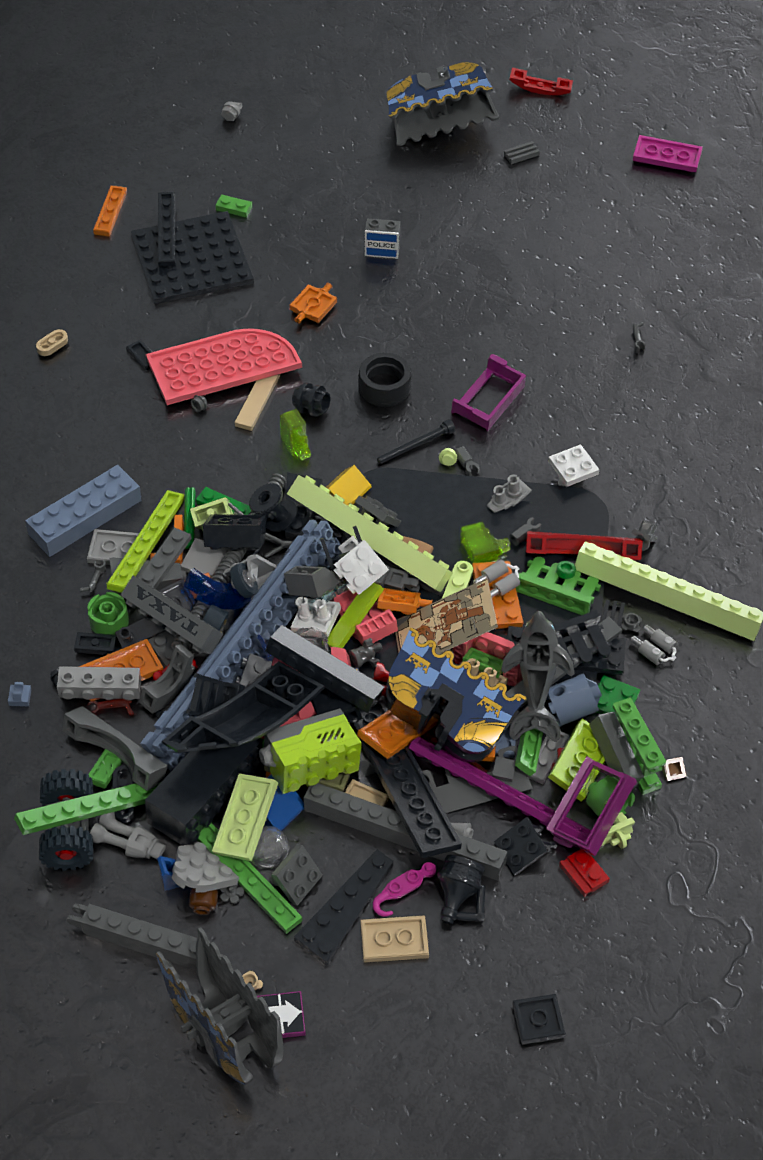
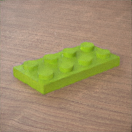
M583 718L577 723L548 776L549 779L566 791L586 756L601 764L605 761L590 728V723ZM592 769L577 796L578 800L582 801L585 799L589 792L588 787L597 777L598 770Z

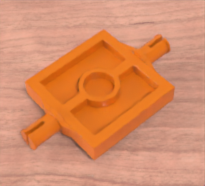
M326 283L323 288H315L308 284L290 304V310L298 313L294 321L300 324L304 318H308L319 323L337 303V297L328 293L332 285Z
M384 588L376 601L378 602L377 608L383 611L389 609L391 612L393 610L401 611L403 614L410 615L416 613L417 608L420 606L425 607L432 604L433 600L421 599V593Z

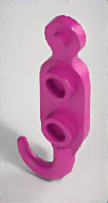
M427 862L422 866L421 870H409L391 880L373 900L372 904L375 913L383 917L392 915L393 911L386 912L381 910L380 903L385 900L401 898L415 890L422 884L425 877H433L436 874V866L431 862Z

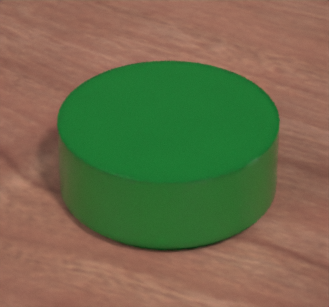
M569 561L558 563L556 573L559 577L571 579L575 576L576 566Z

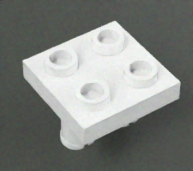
M582 445L549 456L548 462L559 476V485L568 487L599 475V468Z
M298 597L295 601L298 612L290 627L291 630L295 633L328 637L341 610L340 603L306 597L303 599V597Z

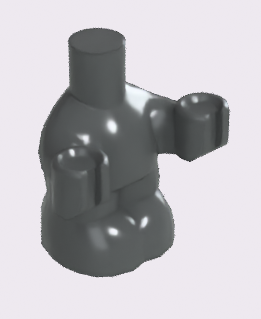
M369 638L363 641L362 646L348 652L350 660L356 668H359L366 662H369L375 668L376 663L380 662L379 659H375V653L382 650V645L380 643H372V639Z

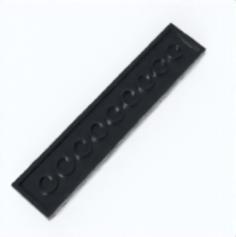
M379 700L368 714L361 710L363 719L350 724L356 735L358 730L388 711L383 700ZM359 738L366 755L421 858L460 850L462 842L408 745L387 759Z

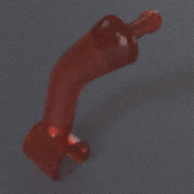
M117 699L99 703L96 701L87 703V706L91 703L96 705V709L91 711L92 713L97 712L99 709L125 706L130 716L134 714L129 706L132 702L131 700Z

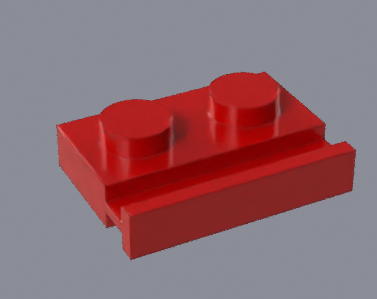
M581 849L559 863L561 869L584 897L588 893L594 892L609 883L610 878L595 859Z

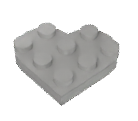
M196 842L194 845L178 847L176 861L172 870V879L181 888L184 889L186 885L196 888L195 892L198 893L237 885L239 877L231 868L221 863L218 856L210 853L203 843Z

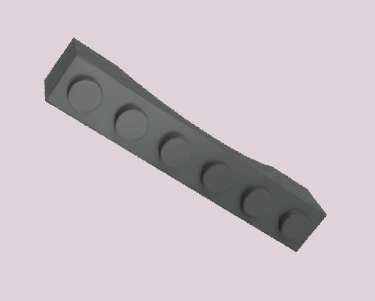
M83 706L64 714L63 732L77 741L100 746L117 755L129 768L132 781L146 791L158 786L165 779L167 771L165 763Z

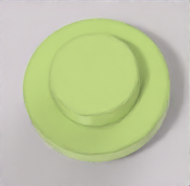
M446 448L440 452L439 461L446 466L454 465L457 461V454L453 449Z

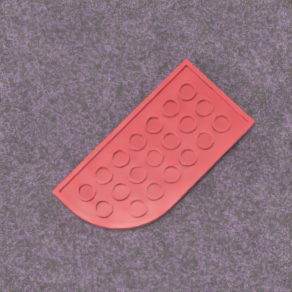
M260 329L233 330L146 354L147 361L166 405L192 399L195 395L203 396L302 368V362L296 350L286 339L270 331Z

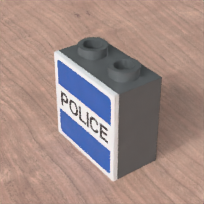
M367 218L365 227V256L398 259L401 221Z

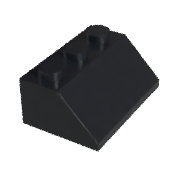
M210 514L203 524L204 547H210L212 550H218L221 547H229L230 550H237L240 547H248L249 550L261 548L265 540L267 514Z

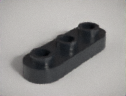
M127 765L118 766L114 770L113 789L134 784ZM134 807L115 811V819L120 823L129 822L134 817Z

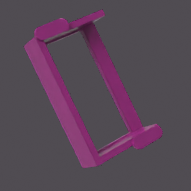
M491 354L488 358L487 368L460 400L454 398L451 413H457L489 431L525 387L526 375L509 367L507 361L503 358ZM495 375L514 386L490 415L468 406L467 404L488 379Z
M586 756L546 829L554 836L555 842L567 848L575 846L596 856L630 792L636 785V779ZM594 768L616 778L619 782L584 842L559 830Z

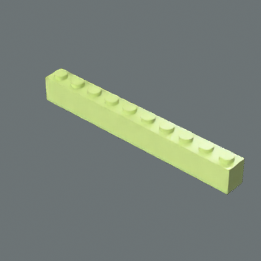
M298 475L287 493L289 496L355 538L353 526H357L362 541L365 540L373 550L439 592L443 590L453 572L448 570L449 565L441 560L438 563L432 560L434 558L432 554L425 550L421 553L418 551L419 546L411 541L407 544L403 541L404 537L395 531L393 534L388 532L389 527L381 522L377 525L373 522L374 518L367 513L360 514L358 512L359 508L353 504H344L345 499L335 494L333 497L329 494L330 490L323 485L316 486L314 484L316 481L306 475L303 478Z
M584 542L579 550L575 563L576 570L750 640L754 641L763 621V612L757 608L749 607L739 601L724 597L719 593L711 592L701 586H696L683 579L668 575L666 572L658 571L648 565H643L630 558L597 547L592 543Z

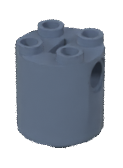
M583 673L551 686L546 699L547 701H552L548 705L552 714L557 713L554 717L559 727L599 711L597 705L602 694L597 682L587 679Z

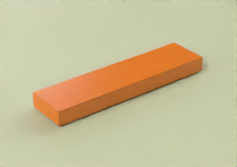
M110 186L93 229L95 235L110 237L127 194L126 187Z

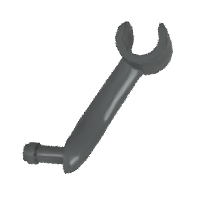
M643 322L633 324L636 341L635 353H639L640 348L645 350V342L641 340L638 327L644 325Z
M103 560L102 566H97L96 562H94L95 573L89 587L80 588V592L89 590L92 592L100 574L106 572L105 560Z

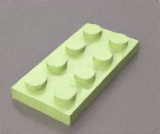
M245 774L238 775L212 849L213 853L252 861L278 786L276 780Z

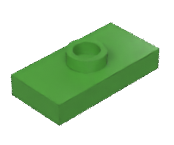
M105 749L88 774L89 778H92L93 785L105 789L113 778L114 770L122 764L123 760Z

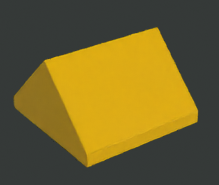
M353 465L345 469L326 488L330 490V495L333 497L335 494L345 499L343 503L349 505L350 503L354 504L358 496H363L372 486L357 467Z

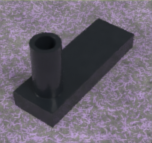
M150 615L127 627H122L115 634L122 648L165 632L166 625L159 626L152 621L153 617Z

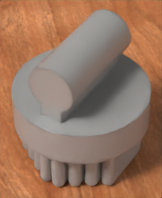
M226 102L221 112L223 118L226 121H234L240 115L242 103Z

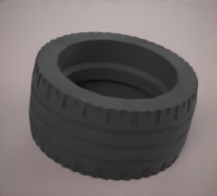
M382 352L367 357L361 363L358 373V386L360 394L365 401L374 406L391 407L407 399L412 385V373L410 365L404 358L394 353ZM389 374L399 378L400 381L393 385L383 386L371 382L370 379L376 375Z

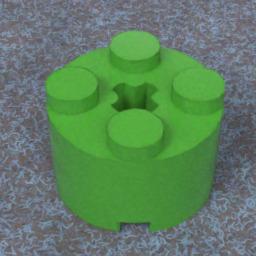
M106 592V595L100 596L98 594L90 600L88 616L91 630L94 633L116 635V631L128 626V610L122 596L117 593Z
M609 775L599 782L591 783L588 787L589 793L586 803L598 817L619 780ZM630 792L620 811L624 815L626 814L624 811L628 805L631 807L634 803L635 795Z

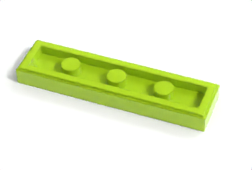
M373 583L361 594H357L323 643L330 648H343L355 632L356 626L362 622L384 588Z

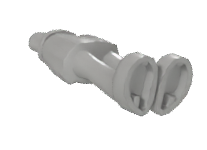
M115 812L101 815L99 823H96L90 832L94 843L104 842L125 849L126 856L146 857L148 859L153 857L157 859L159 856H162L166 845L159 843V839L145 828L140 826L134 828L115 819ZM107 830L129 837V839H125L117 835H114L108 832Z

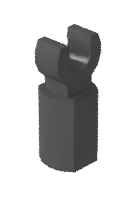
M464 446L457 448L455 453L462 467L466 468V475L471 476L472 469L479 473V465L474 462Z
M534 518L528 519L526 525H522L510 534V541L518 546L526 540L527 531L539 532L541 524L533 526Z

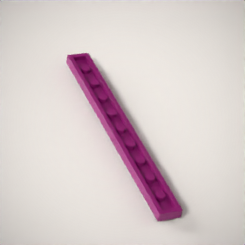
M417 737L411 742L409 749L413 750L417 756L426 757L435 766L448 769L452 775L466 779L472 786H479L488 795L501 798L505 804L521 809L523 814L539 819L545 826H548L556 812L469 763L453 757L447 751L442 749L438 752L434 749V744L421 737ZM565 817L559 830L584 842L591 832L590 829L568 817Z

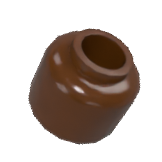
M191 888L189 906L193 909L194 913L208 915L211 911L215 910L218 897L217 889L197 893L195 892L196 888Z

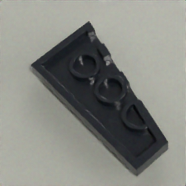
M287 472L286 500L296 504L298 514L293 524L288 529H285V537L296 539L298 535L303 536L302 529L308 523L313 511L287 494L298 477V474ZM310 477L316 481L314 483L316 486L323 485V479Z

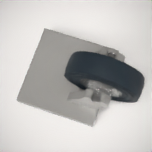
M255 554L248 556L246 560L240 563L232 564L230 568L224 570V574L231 577L233 588H236L241 596L249 598L258 592L257 578L275 570L277 566Z

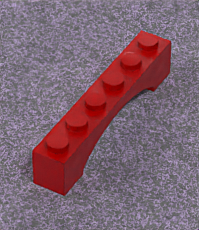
M527 531L526 553L578 554L584 542H587L632 560H641L643 542L641 538Z

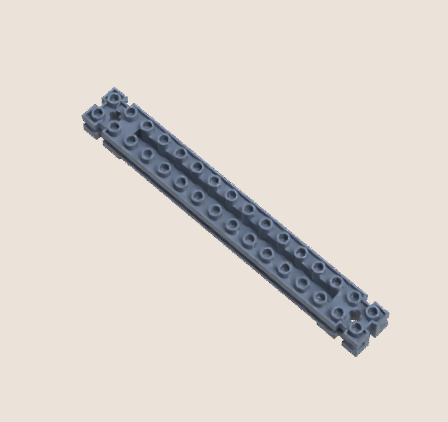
M309 520L302 529L303 536L298 535L278 563L277 568L272 571L196 673L223 682L234 683L236 677L241 676L242 669H240L243 657L247 658L250 653L262 658L267 653L265 650L270 637L281 625L286 627L298 611L295 603L298 596L289 595L284 573L295 566L325 567L329 569L330 565L322 547L321 538H324L331 558L340 553L338 547L341 544L337 538L332 537L333 530L327 521L321 520L317 524L316 520ZM194 676L169 709L164 711L155 723L156 730L148 732L140 743L147 752L165 763L170 772L189 752L177 753L165 746L162 741L192 716L186 714V709L189 710L196 683Z

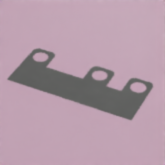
M516 746L502 748L498 751V756L503 758V754L511 750L516 753L517 757L518 748ZM516 766L512 782L500 780L520 792L533 789L528 775ZM446 768L444 769L449 784L436 787L432 773L429 770L422 771L429 778V785L445 813L499 798L488 795L479 786L470 785L462 777L455 778L451 776ZM492 771V772H488L487 774H489V775L492 776V775H493V771Z

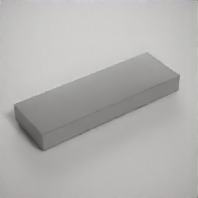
M560 731V739L557 742L552 741L546 735L540 747L536 773L532 776L528 775L529 779L544 785L551 772L552 763L557 761V749L565 747L569 740L568 734Z

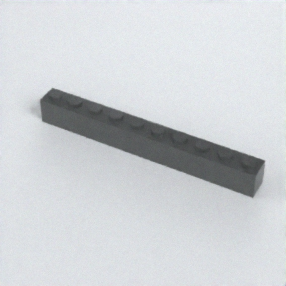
M319 783L309 786L304 796L305 811L418 852L397 811ZM457 833L462 842L460 850L431 856L445 861L447 855H456L470 859L485 867L483 876L499 881L506 864L507 851Z

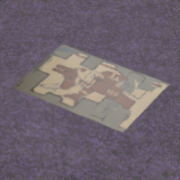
M486 578L417 610L416 613L397 619L398 631L395 633L398 652H400L410 628H414L419 632V643L423 644L427 640H434L437 644L435 650L437 654L497 628L498 625L488 579Z

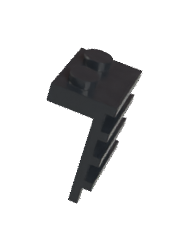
M194 673L196 683L190 709H186V714L200 716L237 696L245 689V685L223 682Z

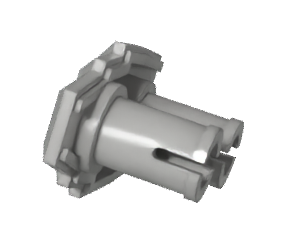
M510 475L506 484L494 487V495L487 504V507L494 513L503 509L506 510L511 506L514 507L532 490L517 475Z

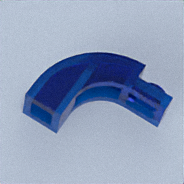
M195 568L189 571L183 585L197 594V600L210 606L215 605L221 609L233 610L242 608L252 598V596L244 598L238 593L236 588H233L231 583L217 582Z

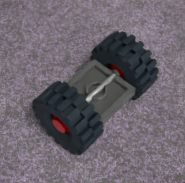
M61 769L60 772L54 770L53 774L47 773L46 777L43 776L40 781V803H42L43 807L93 794L92 778H89L87 773L83 775V771L80 770L78 772H75V769H70V771ZM88 819L46 829L45 833H42L39 838V860L43 865L46 864L48 868L53 867L54 870L62 868V871L68 868L76 870V867L83 868L84 864H90V861L93 860V836L89 834Z

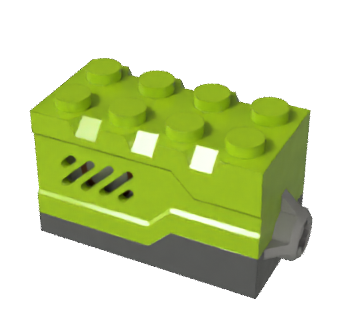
M337 709L280 726L264 735V748L260 749L259 756L262 764L268 767L272 776L278 782L282 793L286 794L297 791L303 784L313 786L322 778L332 780L341 772L351 774L358 771L361 741L350 726L342 710Z

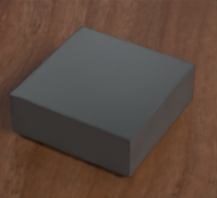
M496 756L492 777L512 782L516 760Z

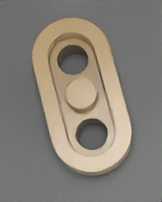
M58 329L40 339L36 343L38 354L48 356L66 345L68 342L67 333L64 330Z

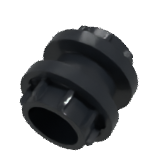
M305 382L297 386L293 392L292 404L299 413L306 414L309 412L311 416L318 417L327 412L330 406L331 397L324 386H313V384Z

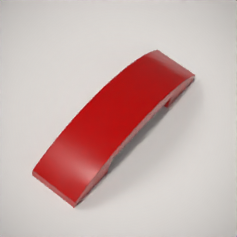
M516 68L511 70L509 80L527 91L544 95L571 93L573 80L558 77L557 82L526 76V70Z

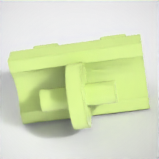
M620 812L601 846L611 843L612 846L618 844L621 849L627 847L626 840L631 839L630 834L633 833L632 825L635 824L633 818L627 819Z

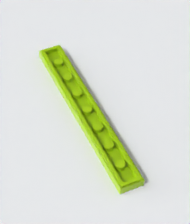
M166 491L107 583L108 590L122 593L131 577H136L185 500L184 494Z

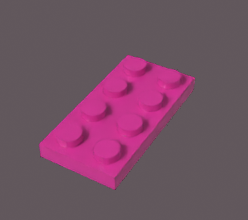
M639 135L633 161L696 172L703 147Z

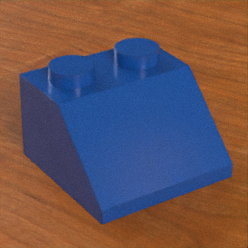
M272 774L267 777L268 779H274ZM277 786L265 821V825L277 834L304 809V802L296 791L283 794L279 786Z

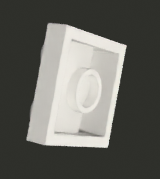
M365 540L334 564L336 567L334 569L335 573L340 579L345 577L349 582L346 586L353 594L356 592L361 594L389 570Z

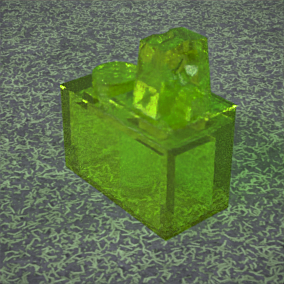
M297 409L281 414L280 431L282 442L292 456L297 455L301 461L310 458L311 451L308 446L305 421Z
M483 521L461 527L460 539L471 563L498 561L499 556L504 552L510 551L511 544L509 539H494L489 529L485 528Z

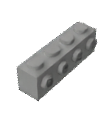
M59 667L57 682L59 698L140 699V668Z

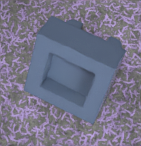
M15 682L14 685H10L9 706H29L31 685H24L23 682Z

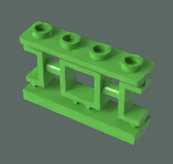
M631 698L613 703V709L618 716L620 725L644 775L638 782L642 795L661 789L662 783L656 772L662 771V766L666 765V760Z

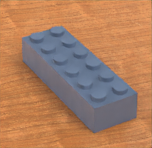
M116 465L25 520L28 535L51 557L142 501L140 486L119 465Z

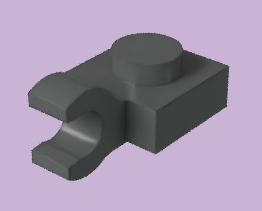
M394 568L390 569L384 582L385 588L401 591L407 588L416 593L419 592L421 586L418 585V579L409 578V572Z

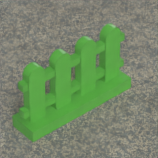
M535 557L533 561L529 560L527 572L519 573L520 585L516 587L517 592L580 615L589 613L591 603L594 601L592 595L595 590L599 591L601 585L598 584V578L589 576L585 580L580 578L581 573L577 570L573 578L565 579L562 585L556 584L559 579L556 573L558 563L552 564L551 567L546 566L545 559L542 557ZM541 571L547 573L544 579L538 577ZM577 584L583 586L580 592L574 590Z

